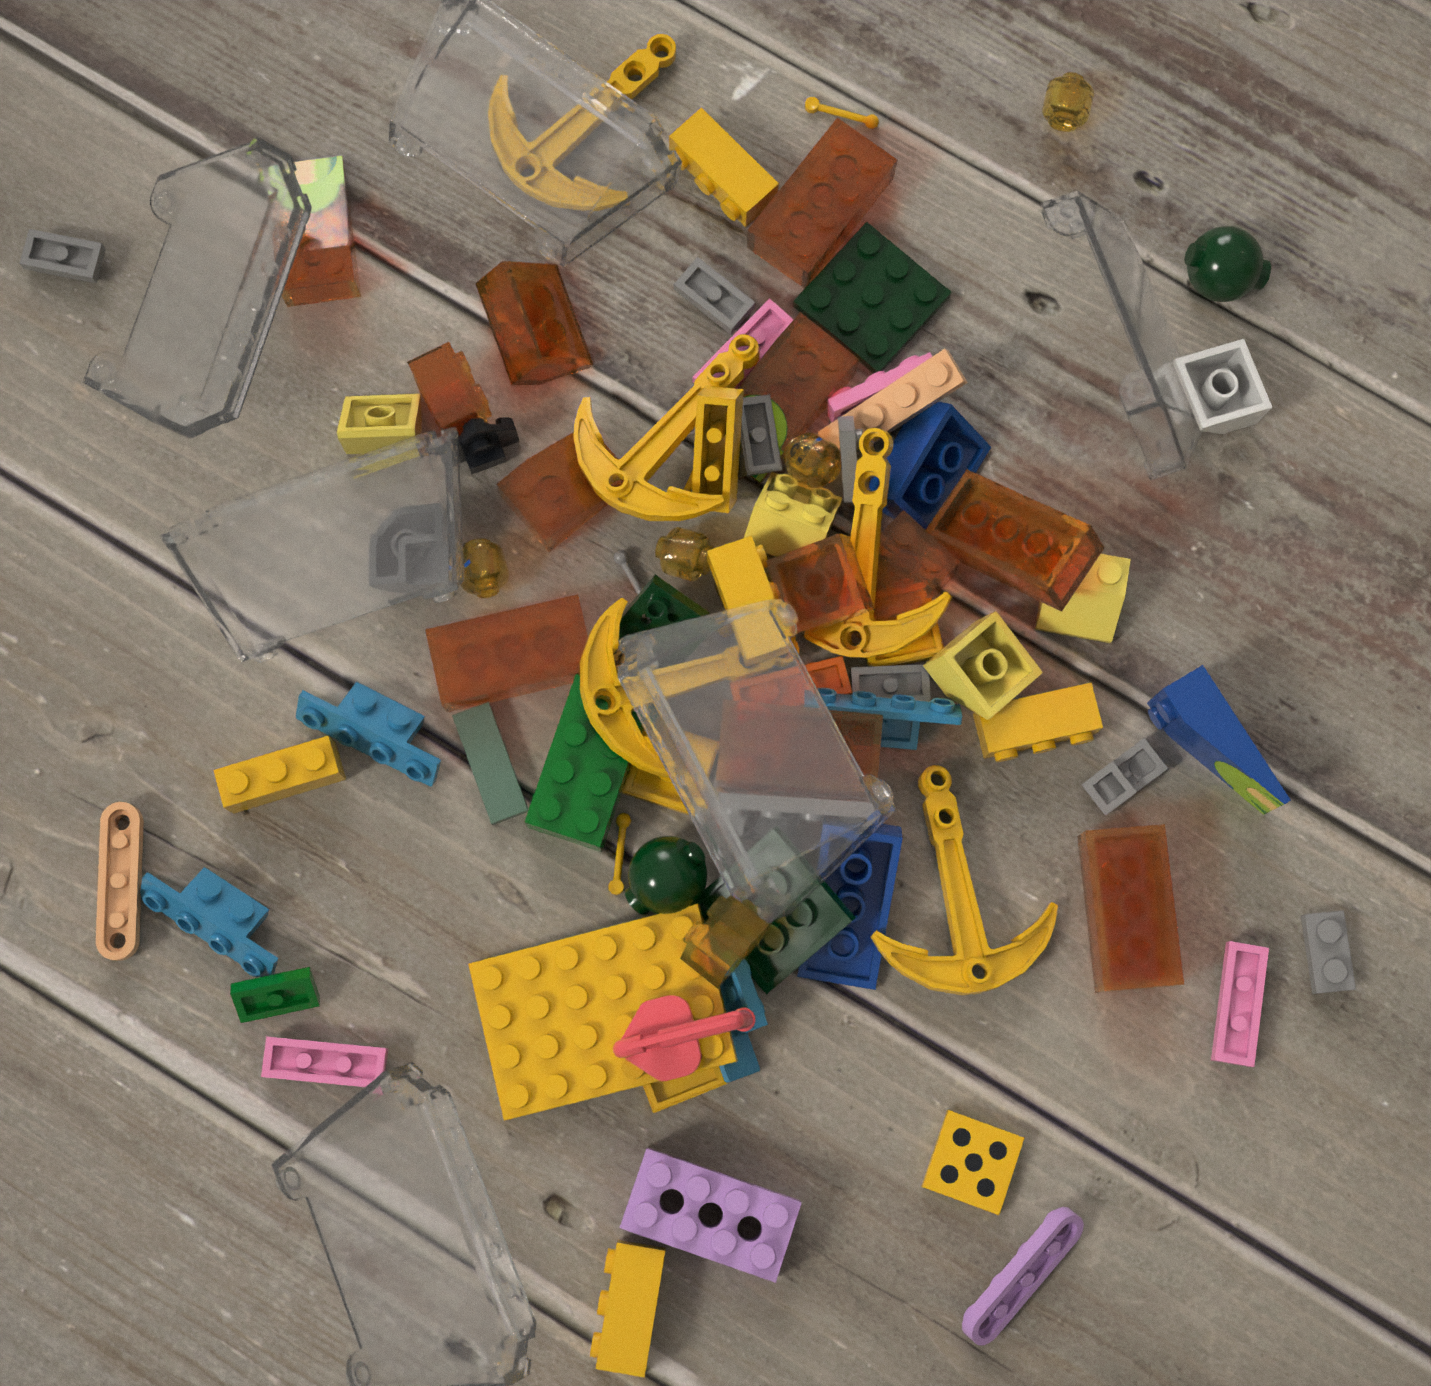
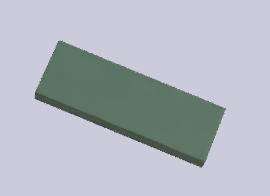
M489 702L452 715L491 824L495 825L527 813V804Z

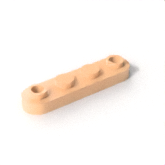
M115 802L109 805L103 811L100 818L96 947L103 957L114 961H123L132 957L136 953L140 942V889L142 883L144 820L139 809L126 802ZM128 816L130 820L129 826L124 830H120L118 826L119 820L122 817ZM123 934L126 942L123 947L117 949L114 945V939L117 935Z

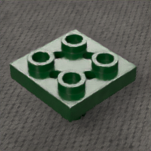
M655 574L623 611L620 621L619 641L659 669L684 663L716 628L718 618ZM649 638L651 641H655L656 643H649L647 639Z

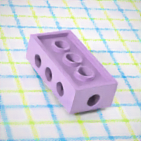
M647 1147L620 1228L776 1283L802 1202L790 1196ZM668 1189L678 1190L684 1198L683 1206L674 1212L664 1209L660 1201L664 1191ZM706 1203H715L723 1211L722 1218L714 1225H707L699 1218V1210ZM753 1216L761 1223L759 1233L753 1238H744L737 1231L738 1224L744 1217Z

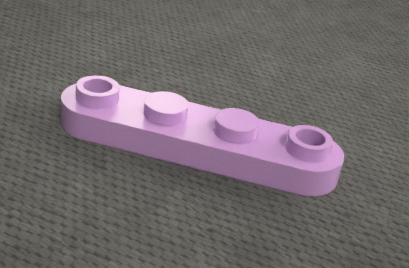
M1060 1207L1049 1212L1034 1234L1019 1247L1017 1254L992 1279L991 1284L978 1300L965 1311L962 1322L963 1333L977 1345H986L993 1341L1079 1240L1084 1227L1082 1218L1068 1207Z

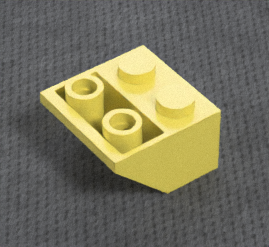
M771 472L753 507L744 538L752 535L755 546L762 545L765 553L814 571L837 515L842 497L834 495L826 488L812 487L798 482L791 475Z

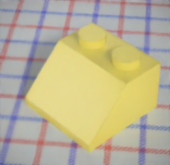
M1054 545L1046 557L1035 630L1111 643L1126 594L1131 559Z
M997 611L976 620L923 665L948 698L987 720L992 718L1043 673Z

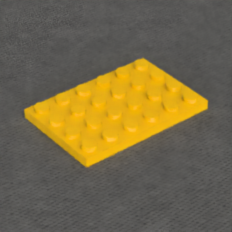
M699 904L688 906L676 913H660L468 964L504 1121L659 1082V1080L625 1058H618L613 1053V1045L616 1041L621 1040L640 1005L645 1001L669 995L679 996L689 1004L694 1021L726 1013ZM731 1031L698 1039L702 1059L695 1072L738 1062Z

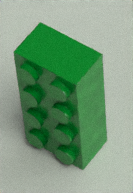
M578 674L574 677L524 823L529 829L602 852L631 763L613 752L591 725L583 706L580 694V675ZM596 699L598 708L602 710L608 709L606 700ZM651 705L631 712L641 733L648 718Z

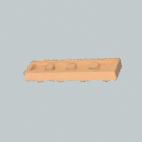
M943 349L843 416H853L855 429H862L863 433L870 428H878L891 433L968 382L949 350ZM837 419L818 431V434L822 438L835 464L841 465Z

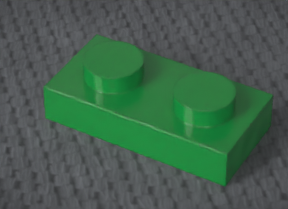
M310 967L231 983L230 995L241 1023L320 1006V995Z

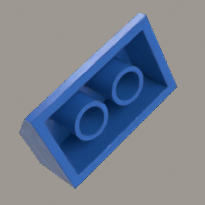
M937 402L906 422L893 441V450L887 457L891 465L887 505L882 512L932 541L937 540L991 449V446L952 404ZM873 477L869 482V487L872 491L878 489L880 481L877 477Z

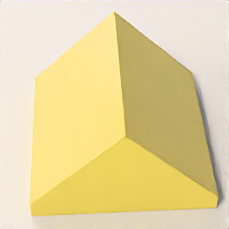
M421 394L345 396L337 436L346 454L421 452Z

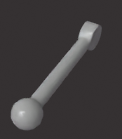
M619 550L614 554V561L622 566L638 595L643 588L628 563V553L624 550Z

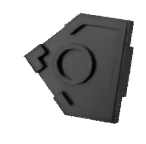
M474 418L463 425L464 430L459 437L455 439V436H449L440 444L448 467L467 461L471 474H475L507 462L503 447L519 442L512 418H497L495 420L496 424L486 423L482 418Z

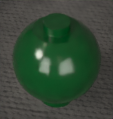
M1220 226L1208 230L1195 243H1191L1185 253L1184 262L1187 265V273L1191 284L1198 293L1212 301L1231 302L1246 296L1253 288L1261 290L1267 284L1271 274V263L1263 259L1262 249L1257 240L1249 232L1234 226Z
M660 836L644 843L636 851L629 865L628 881L630 887L625 890V897L629 905L642 915L647 914L649 911L656 914H671L682 911L688 906L695 905L705 891L708 878L705 863L706 857L700 846L676 836Z

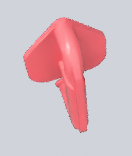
M669 995L648 1000L640 1005L621 1040L616 1041L613 1045V1053L618 1058H625L659 1081H668L688 1076L694 1073L701 1063L702 1053L698 1039L734 1030L741 1032L751 1030L755 1024V1015L750 1009L742 1007L735 1011L694 1021L689 1004L679 996Z

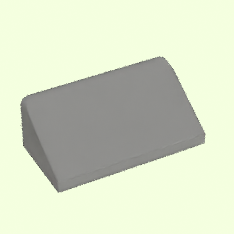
M770 394L743 398L738 477L781 471L782 464Z

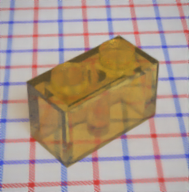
M738 888L727 899L720 896L707 912L709 919L703 925L697 921L683 938L687 945L680 959L717 989L765 937L774 920L771 914Z

